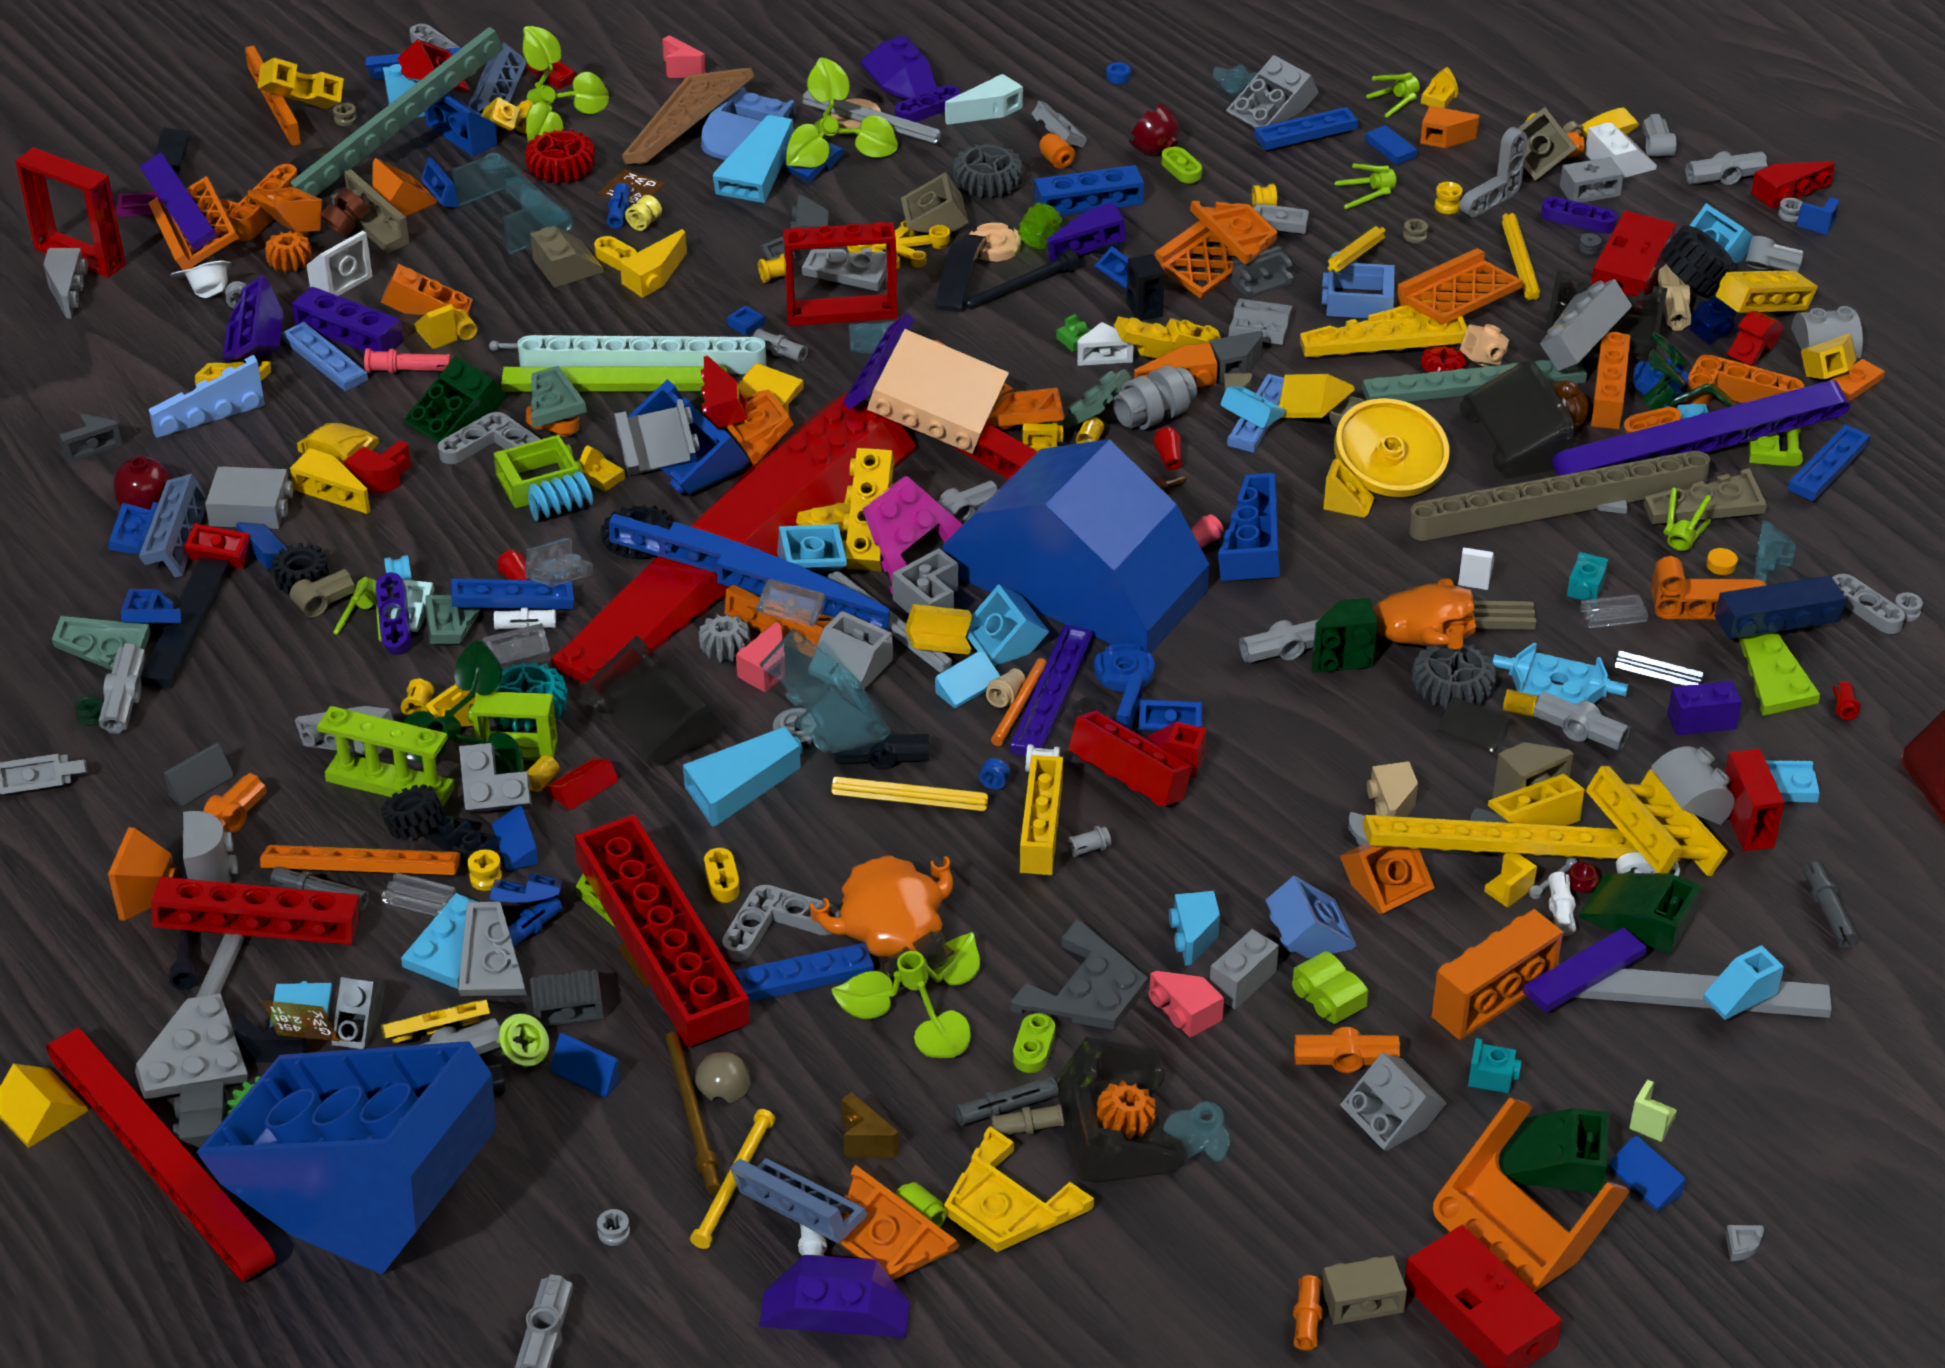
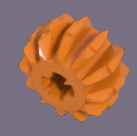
M291 230L288 233L280 232L278 236L272 235L270 240L266 242V260L270 267H274L275 271L284 270L287 273L293 270L297 272L298 268H306V263L311 262L310 242H308V237H304L301 232L295 234Z
M1123 1080L1118 1086L1109 1083L1105 1091H1102L1101 1095H1099L1096 1112L1097 1121L1103 1123V1131H1114L1115 1138L1120 1134L1125 1135L1129 1140H1131L1134 1134L1143 1137L1147 1129H1150L1151 1125H1153L1156 1108L1155 1099L1149 1097V1089H1138L1137 1082L1132 1086L1127 1085Z

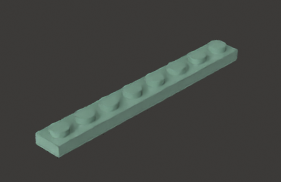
M1539 360L1535 362L1511 363L1413 375L1405 374L1385 378L1377 377L1363 380L1362 390L1366 400L1388 398L1410 402L1531 389L1552 381L1561 382L1568 380L1576 384L1586 383L1587 372L1581 361L1558 371L1551 360Z

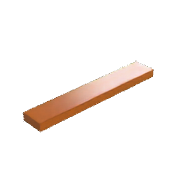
M253 45L245 47L248 70L258 86L260 65L264 62ZM260 90L290 145L301 144L298 122L283 96Z
M269 845L260 856L261 868L280 866L286 869L455 875L461 864V853L443 851Z

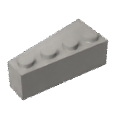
M1615 279L1605 283L1600 280L1591 285L1588 290L1573 297L1554 325L1547 331V335L1540 344L1558 371L1575 365L1581 361L1632 305Z

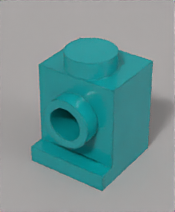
M1579 552L1569 577L1567 596L1596 603L1605 582L1608 559Z
M1476 1038L1468 1086L1509 1093L1511 1080L1518 1081L1522 1060L1515 1059L1516 1050L1482 1044V1039Z

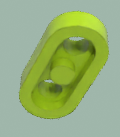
M1168 147L1162 151L1161 163L1163 167L1184 184H1193L1201 179L1202 165L1185 149Z
M1034 1013L1023 1019L1013 1048V1063L1020 1071L1035 1073L1046 1066L1055 1039V1022L1050 1016Z

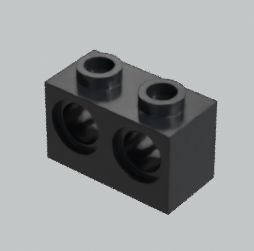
M1154 254L1128 258L1126 303L1134 317L1140 321L1163 317L1165 272Z

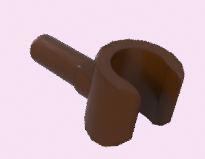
M1182 475L1170 480H1164L1162 477L1157 476L1153 482L1169 495L1170 488L1186 482V478Z

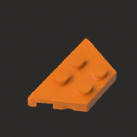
M1191 201L1190 211L1244 265L1251 262L1277 239L1278 232L1250 204L1216 202L1214 208L1202 207L1200 201Z
M1058 387L1006 393L997 399L987 423L994 427L1008 429L1023 423L1039 424L1041 422L1064 420Z
M770 390L756 392L753 395H743L747 402V420L725 426L753 465L757 464L793 426L790 416Z
M855 1165L852 1168V1183L848 1195H845L844 1198L865 1208L867 1217L839 1243L841 1247L858 1259L877 1260L890 1278L895 1280L955 1251L960 1246L956 1239L860 1167ZM842 1213L843 1221L851 1214Z

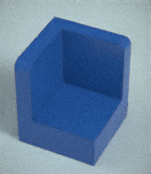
M1829 197L1823 208L1805 202L1802 203L1797 227L1828 235L1836 222L1840 200Z

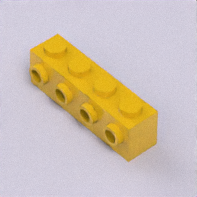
M857 448L856 458H851L850 476H854L853 486L848 485L846 501L851 504L850 513L844 514L843 530L847 531L846 541L842 540L847 560V569L882 571L881 561H883V556L879 545L874 544L862 508L892 486L894 469L892 450Z

